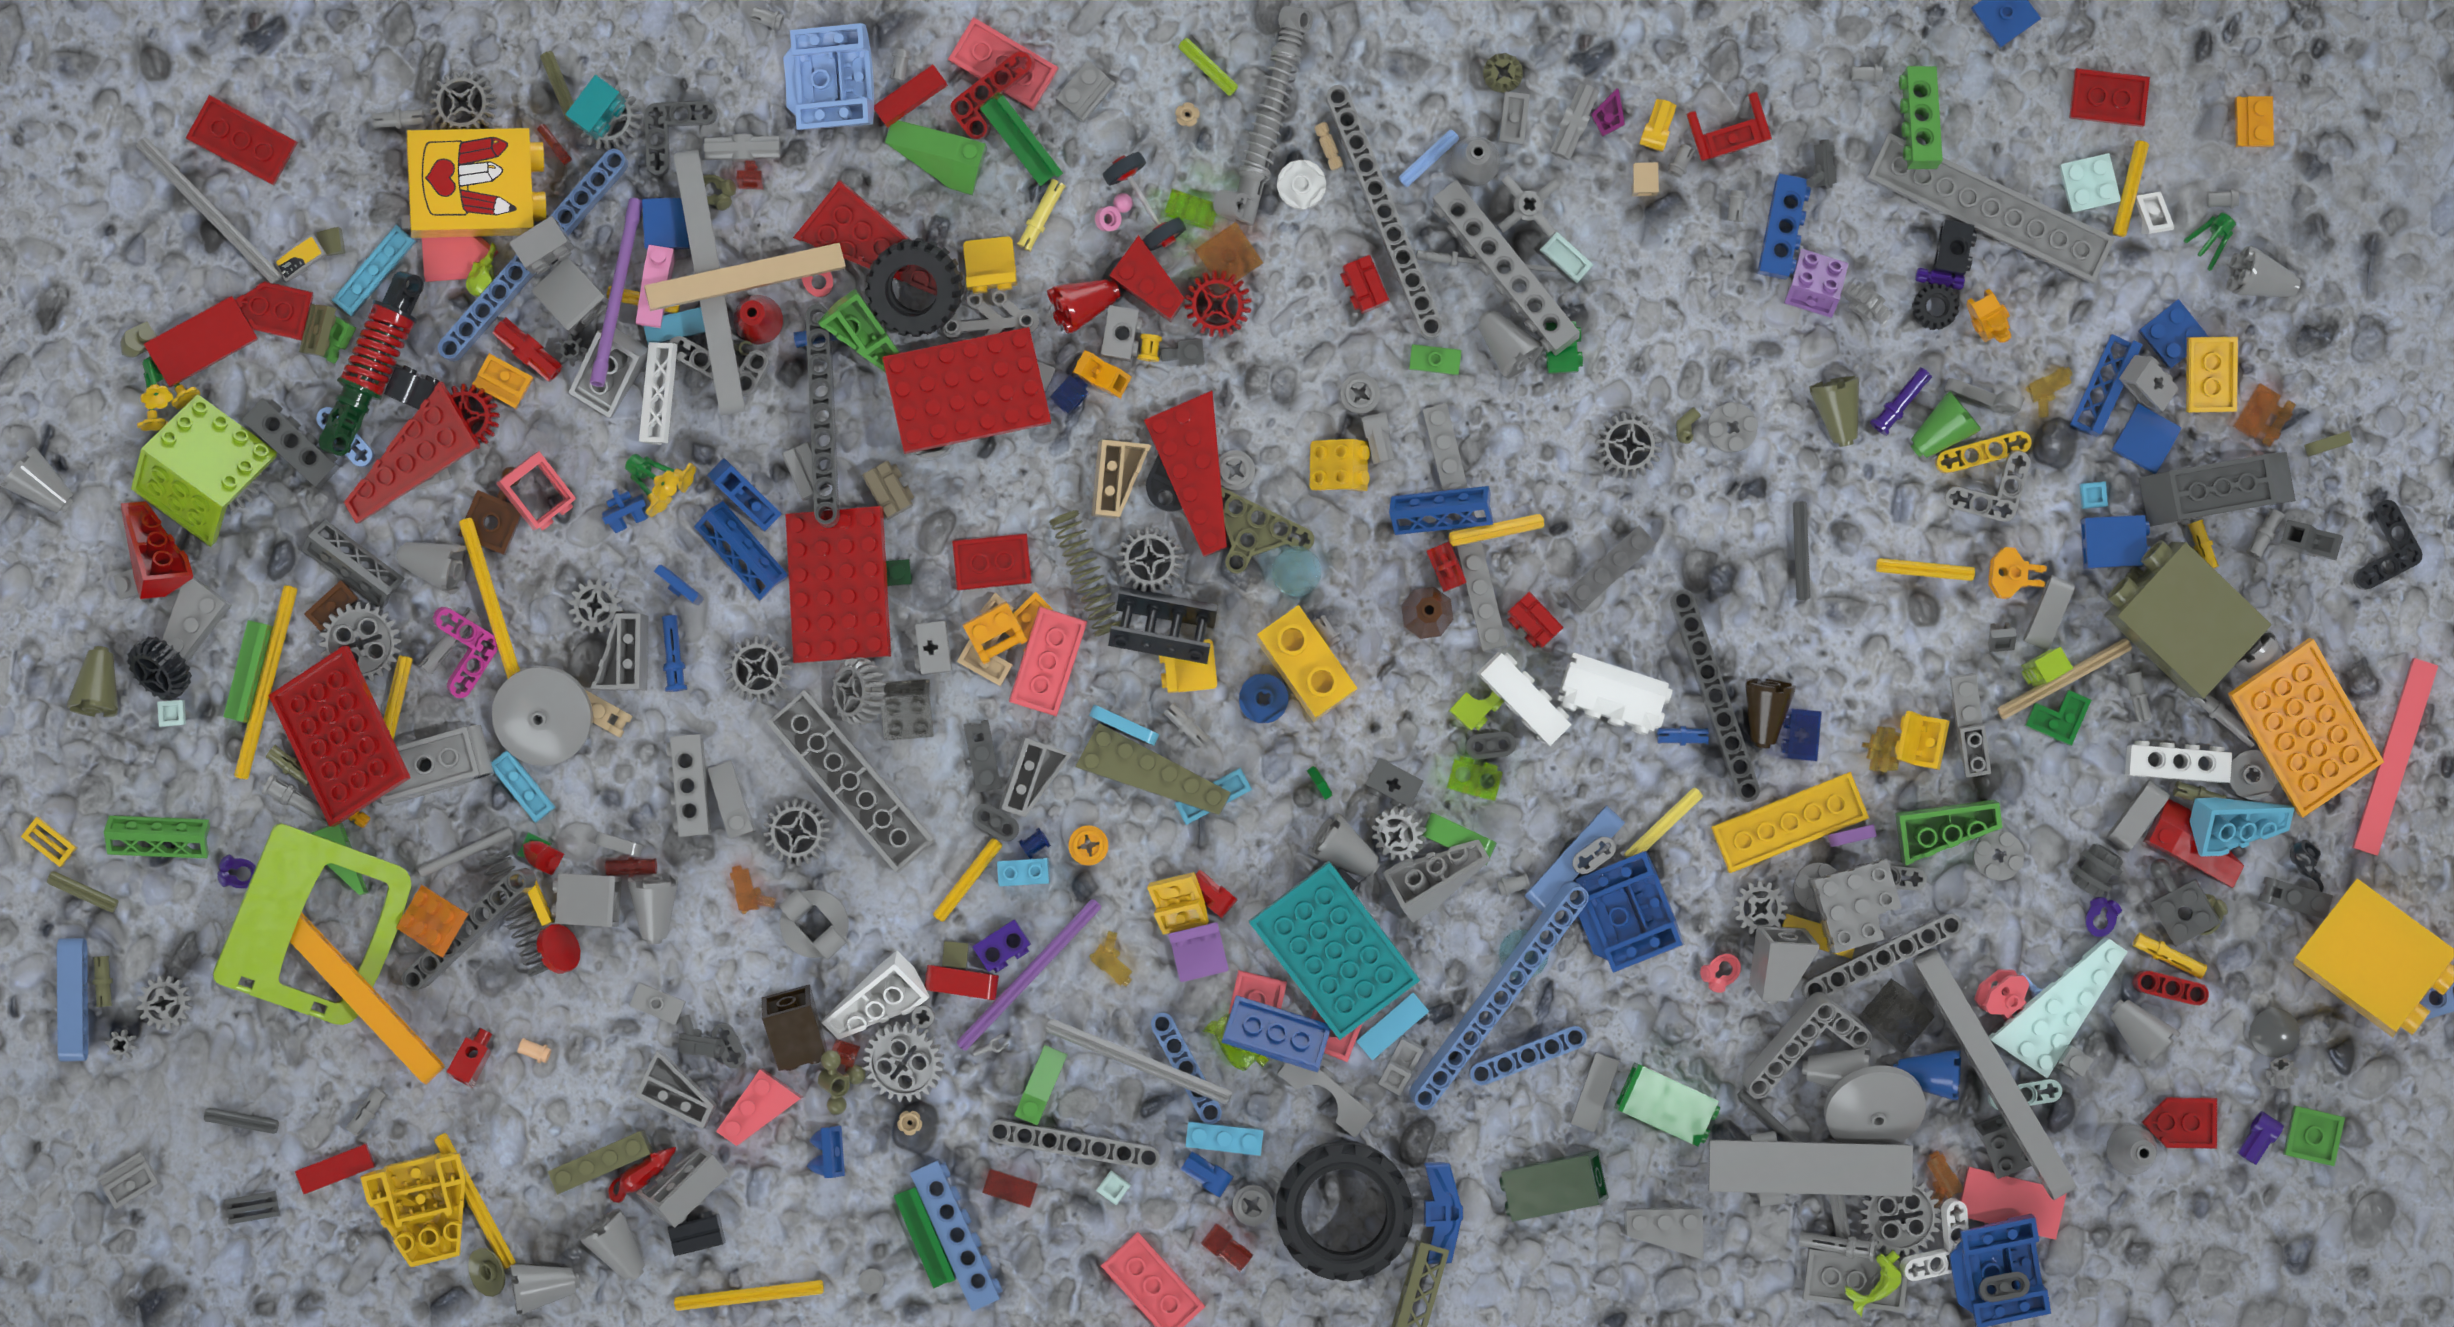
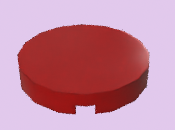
M552 924L541 930L537 937L538 953L541 952L543 957L541 961L550 971L563 974L572 971L578 966L581 955L580 946L575 935L567 927L560 924Z

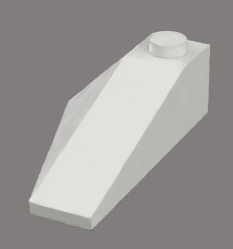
M896 951L878 965L821 1023L839 1040L866 1030V1027L879 1022L882 1024L889 1021V1018L911 1013L929 998V994L914 966Z

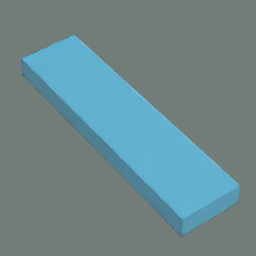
M395 225L335 295L332 301L353 317L417 241L411 238L398 225Z

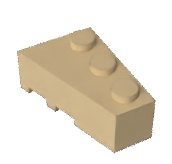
M1103 439L1098 442L1091 516L1114 519L1121 516L1151 445Z

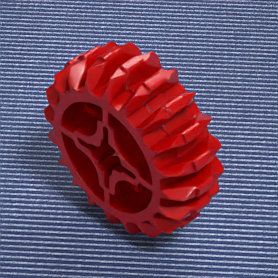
M1213 270L1212 278L1209 277L1207 272H1204L1202 274L1204 282L1198 277L1195 278L1194 281L1198 287L1193 285L1188 287L1194 294L1185 295V299L1192 301V303L1186 304L1184 308L1193 310V312L1187 315V318L1196 317L1197 320L1193 322L1192 326L1196 327L1201 323L1203 326L1200 329V333L1202 334L1207 328H1210V337L1214 336L1215 330H1218L1219 337H1223L1224 329L1227 330L1229 335H1232L1234 333L1232 325L1240 330L1242 325L1238 320L1243 322L1248 320L1247 316L1242 313L1251 312V308L1244 306V304L1251 303L1252 298L1243 297V295L1249 292V289L1240 290L1239 287L1243 285V280H1240L1237 284L1233 282L1236 274H1232L1230 279H1226V270L1222 271L1221 277H1218L1217 270ZM1223 284L1228 286L1229 289L1219 294L1213 289L1211 290L1208 285ZM1201 291L1205 294L1204 297L1208 301V307L1203 313L1200 312L1198 306V298ZM1234 294L1238 300V310L1235 316L1231 313L1232 310L1228 306V300ZM1225 295H1227V297L1223 300L1222 303L1223 309L1220 310L1218 307L1217 309L1214 308L1211 312H1209V310L1213 307V304L1215 303L1213 298H1217L1218 300L1219 298L1222 299ZM1217 313L1226 318L1228 322L1213 323L1207 320V318Z
M461 384V392H459L456 386H452L453 394L451 396L454 402L461 399L458 408L461 414L465 416L467 410L469 415L474 416L466 421L471 431L474 424L484 420L483 426L474 436L478 443L481 440L484 444H488L489 441L485 436L487 434L492 437L495 436V433L490 429L491 426L499 427V424L493 422V419L500 418L499 413H492L493 410L498 408V405L496 403L489 404L493 396L489 394L484 397L485 390L483 388L476 393L477 387L473 384L470 386L469 391L466 384ZM469 398L478 400L483 406L484 412L472 411Z

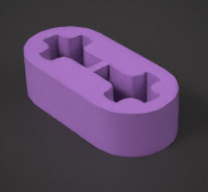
M1874 824L1828 835L1830 847L1877 837Z

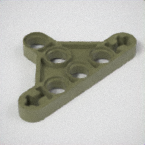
M1221 487L1222 498H1225V494L1230 496L1223 509L1225 528L1232 546L1225 561L1229 572L1240 574L1245 571L1253 556L1285 545L1299 551H1307L1313 546L1314 535L1309 529ZM1239 500L1242 502V512L1239 514L1230 512L1229 504L1231 501ZM1255 511H1262L1265 514L1266 519L1263 524L1256 525L1252 522L1251 516ZM1278 522H1284L1288 526V532L1283 536H1279L1274 532V525ZM1292 527L1297 528L1295 534L1302 536L1304 533L1308 534L1309 545L1305 543L1303 547L1299 546V540L1292 537V542L1286 540L1291 535ZM1250 533L1254 536L1255 542L1251 547H1244L1240 543V538L1243 534ZM1236 555L1244 560L1243 567L1238 570L1231 568L1229 565L1231 557Z

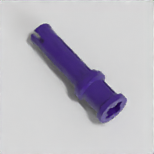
M1920 367L1891 402L1884 404L1883 411L1876 419H1872L1870 424L1878 432L1887 436L1890 433L1889 429L1897 420L1903 418V411L1925 384L1928 383L1932 375Z

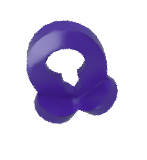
M229 854L220 861V871L217 873L218 881L222 887L230 885L235 888H248L256 866L247 859L234 858ZM240 867H247L251 875L248 880L240 881L235 875H229L228 870L230 868L237 870Z
M2097 897L2090 901L2091 907L2086 913L2085 925L2090 934L2096 937H2103L2114 929L2117 916L2122 912V909L2114 900ZM2105 907L2107 909L2105 915L2107 925L2104 929H2097L2093 924V920L2097 915H2100L2101 909Z

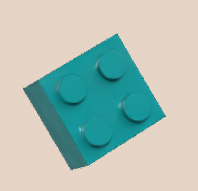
M595 74L565 115L573 124L597 140L599 136L604 137L611 127L609 123L614 116L619 117L626 107L624 105L626 100L619 91Z

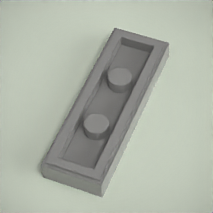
M1595 1052L1572 1116L1571 1124L1595 1132L1620 1061Z

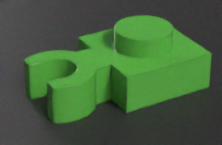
M336 316L335 324L331 328L329 335V348L324 354V358H327V361L334 364L337 362L340 348L346 349L356 327Z

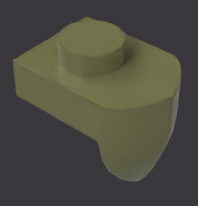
M147 321L127 330L123 334L120 342L122 355L134 358L147 351L144 343L157 337Z

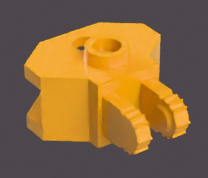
M1987 289L1984 291V298L1976 302L1972 298L1967 300L1966 306L1972 319L1971 323L1985 343L1993 338L1999 343L2008 342L2011 338V333L2008 330L2010 326L2007 318L2010 315L2003 304H1999L1994 293Z
M2001 548L1990 560L1988 586L1996 598L2009 599L2020 588L2027 586L2045 587V582L2042 580H2028V571L2043 573L2046 572L2047 566L2029 564L2028 561L2022 559L2016 548ZM1999 569L2003 571V576L1999 575Z

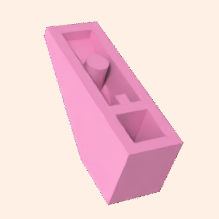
M648 246L636 325L661 328L665 308L650 311L644 285L671 280L675 264L674 249Z

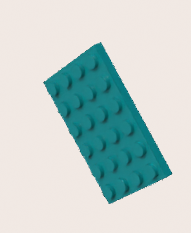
M1330 861L1249 920L1250 925L1339 1040L1420 981L1418 975Z

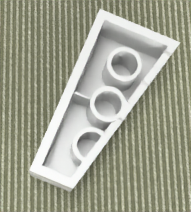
M1497 652L1477 674L1498 697L1505 700L1504 703L1512 712L1522 717V723L1529 730L1538 734L1536 738L1541 743L1551 746L1571 726L1567 720L1569 715L1560 706L1556 709L1550 703L1552 698L1545 690L1541 688L1538 691L1533 685L1535 680L1526 671L1521 673L1515 667L1517 662L1510 654L1506 653L1503 655Z

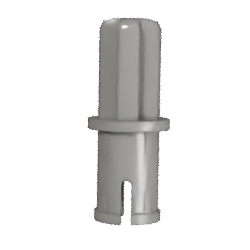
M2141 671L2125 675L2131 695L2128 698L2129 700L2132 699L2138 722L2151 719L2146 697L2149 694L2145 692Z

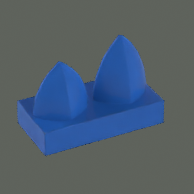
M830 1126L821 1128V1130L814 1133L809 1141L813 1146L822 1150V1155L812 1159L807 1164V1167L814 1173L824 1176V1178L845 1176L842 1127Z

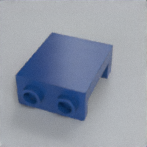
M2145 515L2094 517L2080 520L2083 570L2145 566L2141 559L2151 548L2147 546L2146 536L2150 534L2149 521H2145Z

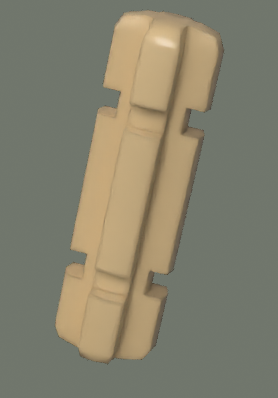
M1326 122L1317 124L1315 131L1317 136H1320L1319 141L1325 157L1329 159L1330 169L1337 170L1343 167L1341 157L1337 155L1339 152L1332 134H1329L1328 124Z

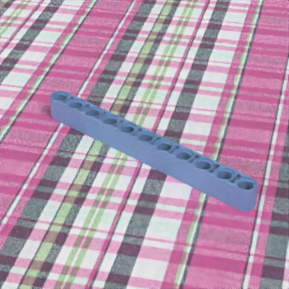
M618 149L608 150L550 215L560 223L567 236L573 232L627 170L628 160L625 155ZM613 157H621L622 161L618 167H610V160ZM597 175L605 176V182L601 186H594L593 180ZM583 193L588 194V202L584 205H578V196ZM566 212L572 213V220L567 224H562L560 221L562 214ZM517 254L440 340L438 351L442 357L453 362L461 359L535 275L531 274L524 267ZM516 268H521L523 271L522 277L519 280H512V271ZM505 287L506 295L501 299H496V289ZM485 305L489 306L490 313L484 318L479 317V309ZM467 324H472V334L467 337L463 336V327ZM450 343H455L457 346V350L453 355H447L445 351Z
M1569 881L1561 887L1412 1084L1409 1096L1418 1108L1428 1110L1437 1103L1586 906L1589 895L1580 884L1575 881ZM1579 890L1578 897L1570 900L1571 893ZM1564 910L1563 917L1555 920L1556 913ZM1548 930V937L1544 940H1540V934L1543 931ZM1528 951H1534L1531 959L1524 960V956ZM1513 971H1518V976L1514 980H1509L1510 974ZM1498 991H1503V996L1498 1000H1494V995ZM1483 1011H1488L1487 1017L1479 1020V1015ZM1473 1031L1470 1039L1463 1040L1465 1033ZM1458 1051L1455 1059L1448 1060L1451 1052ZM1443 1071L1440 1079L1433 1080L1436 1072ZM1428 1091L1425 1099L1418 1100L1421 1092Z

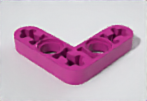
M440 607L434 612V624L445 633L469 646L447 682V689L454 697L464 698L470 694L497 652V643L494 635L451 608ZM448 615L452 621L456 622L455 626L453 627L447 622L442 624L443 621L440 617ZM465 625H470L472 627L471 635L467 638L461 637L460 629ZM483 640H489V642L492 645L490 648L485 647L483 649L484 646L481 644V642ZM477 650L485 655V657L482 658L474 652ZM473 658L478 659L479 667L475 671H468V661ZM464 671L468 676H471V679L464 678L461 672ZM462 682L465 687L463 690L458 689L456 691L457 688L454 684Z

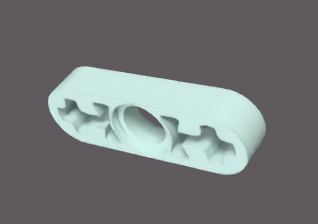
M2053 1079L2017 1084L2019 1089L2027 1087L2031 1090L2032 1097L2027 1101L2029 1106L2055 1102L2062 1095L2060 1083ZM2049 1083L2051 1087L2056 1088V1092L2052 1093V1097H2049L2048 1094H2039L2040 1100H2037L2035 1085H2038V1090L2047 1089V1084ZM1988 1095L1990 1106L1998 1110L1991 1096Z

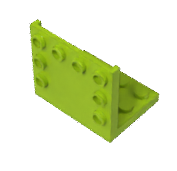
M197 394L141 448L131 490L211 547L218 539L227 506L277 457V452Z

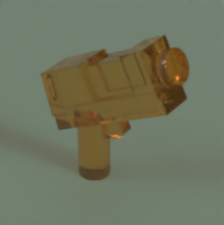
M741 865L731 867L732 873H730V877L734 883L736 901L742 914H746L749 910H759L758 905L775 908L776 898L763 896L759 887L754 888L749 868L742 870Z
M1936 1150L1929 1154L1931 1159L1926 1162L1937 1180L1932 1183L1936 1190L1932 1198L1939 1200L1934 1205V1208H1938L1945 1195L1949 1199L1956 1193L1963 1192V1186L1956 1174L1950 1169L1945 1156Z

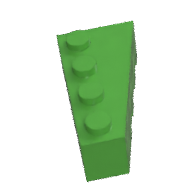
M1996 800L1895 813L1901 863L1905 866L1947 848L1955 847L1970 839H1975L2003 828L2000 803Z

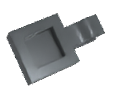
M1202 339L1177 341L1178 349L1161 350L1162 362L1179 360L1180 367L1205 364Z

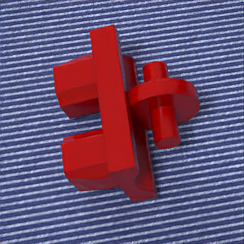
M1449 541L1426 551L1443 592L1467 583Z

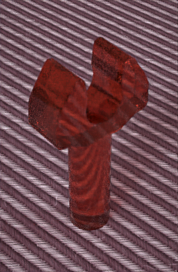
M541 124L537 131L565 166L572 161V158L545 124Z

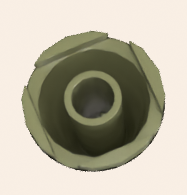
M1845 376L1830 379L1831 381L1824 383V386L1823 381L1809 386L1811 396L1833 443H1838L1839 447L1854 444L1853 440L1858 438L1859 378Z
M94 646V649L88 650L67 701L66 707H70V711L95 717L96 713H104L103 717H114L118 714L114 655L109 652V648Z

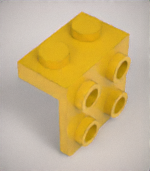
M1006 236L964 242L966 286L968 291H973V294L986 293L988 289L997 288L998 291L1013 289L1012 286H1018L1014 247L1011 237Z
M1357 439L1312 441L1310 444V489L1315 491H1368L1370 480L1368 473V459L1370 457L1368 441Z
M1204 639L1205 643H1210L1207 664L1159 655L1160 663H1165L1166 673H1161L1162 688H1167L1168 694L1208 690L1217 687L1212 640Z
M1907 710L1905 716L1901 718V738L1895 746L1897 760L1914 766L1940 770L1950 721L1922 716Z

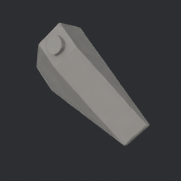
M1479 839L1452 846L1448 851L1437 854L1430 852L1426 854V857L1415 860L1413 858L1405 859L1383 872L1402 910L1412 923L1435 910L1490 861Z

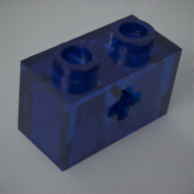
M1789 709L1783 723V728L1787 729L1786 739L1782 738L1781 753L1785 754L1784 759L1816 762L1818 760L1822 711ZM1800 728H1802V733L1806 734V738H1803L1801 742H1799V737L1795 736V732L1800 731Z

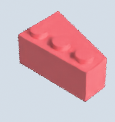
M762 1068L755 1075L716 1132L738 1146L801 1100L803 1096Z

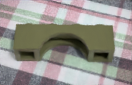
M641 1130L547 1172L558 1195L652 1154L654 1151L645 1130Z

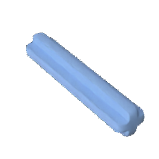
M1449 130L1399 176V181L1405 187H1409L1459 140L1458 135L1453 130Z

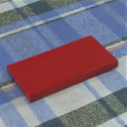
M211 95L208 96L186 136L187 140L273 186L276 184L298 144L297 141Z
M230 296L144 343V347L165 382L171 388L257 341L258 338L234 298Z

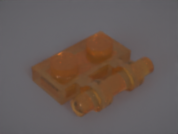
M2259 383L2234 422L2233 427L2252 439H2255L2259 432H2262L2266 435L2262 444L2270 448L2273 442L2281 436L2282 433L2280 431L2286 421H2290L2293 416L2292 411L2296 404L2287 400L2283 408L2278 406L2277 403L2281 395ZM2273 413L2277 418L2270 427L2265 422L2270 414Z

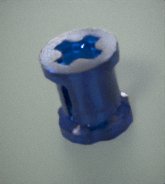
M1039 827L1034 834L1025 840L1021 839L1018 841L1029 859H1032L1033 855L1044 847L1049 848L1051 846L1049 840Z

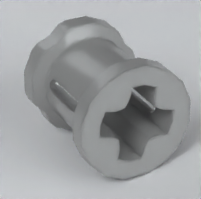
M922 1005L913 1011L911 1019L915 1026L919 1024V1028H927L933 1024L935 1013L931 1007ZM923 1010H926V1015L930 1017V1020H926L922 1024L920 1023V1018L917 1017V1013H922Z

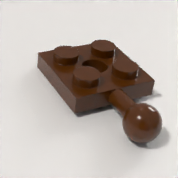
M515 467L505 468L501 473V479L515 469ZM521 478L514 484H512L510 487L512 488L513 486H516L520 482ZM501 489L497 498L477 490L465 518L473 519L481 546L506 555L522 516L513 504L506 502L507 497ZM489 516H495L498 520L497 527L492 530L487 529L485 526V520ZM460 529L458 536H460V537L463 538V535H462V532H461V529Z

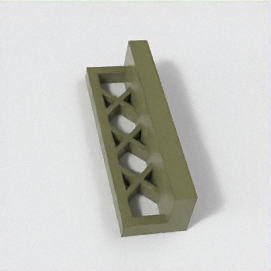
M1416 1240L1391 1327H1408L1413 1323H1416L1417 1327L1428 1326L1450 1250ZM1429 1250L1442 1253L1439 1264L1432 1268L1429 1267L1426 1261ZM1424 1265H1425L1426 1268H1427V1270H1426L1425 1272H1423ZM1430 1274L1434 1281L1431 1289L1423 1292L1419 1286L1420 1279ZM1428 1294H1430L1429 1299H1428V1301H1427V1299H1426L1425 1296H1427ZM1423 1298L1426 1310L1416 1317L1412 1310L1413 1303ZM1411 1314L1413 1319L1408 1321Z

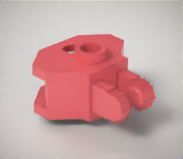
M1998 969L1979 984L1974 1000L1979 1008L1989 1014H2001L2006 1022L2010 1017L2014 1018L2012 1016L2014 1012L2017 1011L2019 1013L2023 1010V1006L2026 1004L2024 999L2029 982L2025 976L2017 975L2013 969ZM1997 981V985L1991 988V984Z

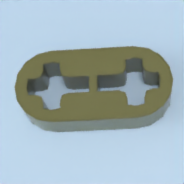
M2346 431L2305 444L2304 447L2307 456L2310 457L2353 443L2350 431Z

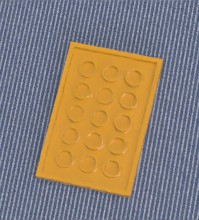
M2308 638L2228 693L2291 804L2295 807L2298 816L2302 818L2384 763L2330 666L2312 638Z

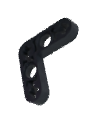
M2384 500L2377 503L2374 507V516L2393 551L2365 565L2354 573V584L2361 590L2371 589L2416 566L2422 560V550L2398 505L2392 500ZM2383 505L2386 508L2391 507L2392 511L2389 513V516L2392 520L2397 518L2399 522L2387 527L2386 523L2391 521L2387 515H2381V511L2384 510ZM2396 526L2404 530V537L2400 541L2392 537V530ZM2407 549L2409 552H2415V556L2412 557L2413 562L2410 559L2399 562L2398 558L2405 556ZM2390 560L2394 564V570L2391 574H2386L2382 571L2381 565L2383 561ZM2376 570L2378 575L2368 580L2369 585L2366 582L2362 583L2360 581L2363 577L2362 572L2367 575Z

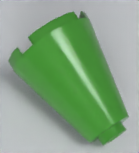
M1950 391L1942 398L1911 438L1913 441L1911 448L1919 457L1924 455L1928 458L1978 433L1981 427Z

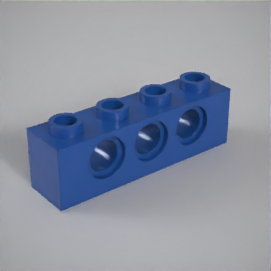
M1780 173L1777 175L1757 274L1784 280L1790 274H1794L1797 260L1793 259L1794 250H1799L1801 235H1797L1799 225H1804L1806 211L1802 210L1804 201L1808 202L1811 188L1806 183L1807 179ZM1784 198H1793L1796 202V207L1793 209L1787 208L1784 205ZM1782 221L1788 222L1791 226V232L1783 233L1779 229V223ZM1783 246L1786 249V256H1776L1774 247Z

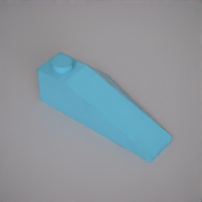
M2195 798L2190 825L2198 854L2200 856H2223L2228 854L2230 849L2238 846L2244 848L2249 846V842L2262 838L2265 840L2287 832L2290 829L2295 807L2224 798Z

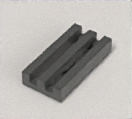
M276 1191L225 1200V1205H227L226 1212L229 1217L228 1225L280 1216ZM268 1197L272 1199V1202L233 1208V1203ZM273 1207V1212L239 1218L234 1216V1213Z

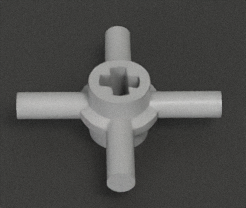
M1509 174L1506 175L1501 181L1516 199L1514 202V212L1497 225L1498 229L1504 233L1520 219L1525 221L1534 220L1545 234L1551 237L1556 230L1542 214L1544 209L1543 200L1561 186L1559 182L1554 178L1537 193L1533 191L1523 192ZM1524 201L1528 203L1532 201L1534 203L1533 211L1530 209L1526 211L1524 209Z

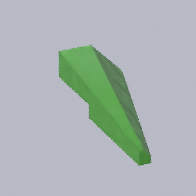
M856 289L835 302L818 321L822 328L828 330L836 338L849 345L884 372L882 357L901 353Z

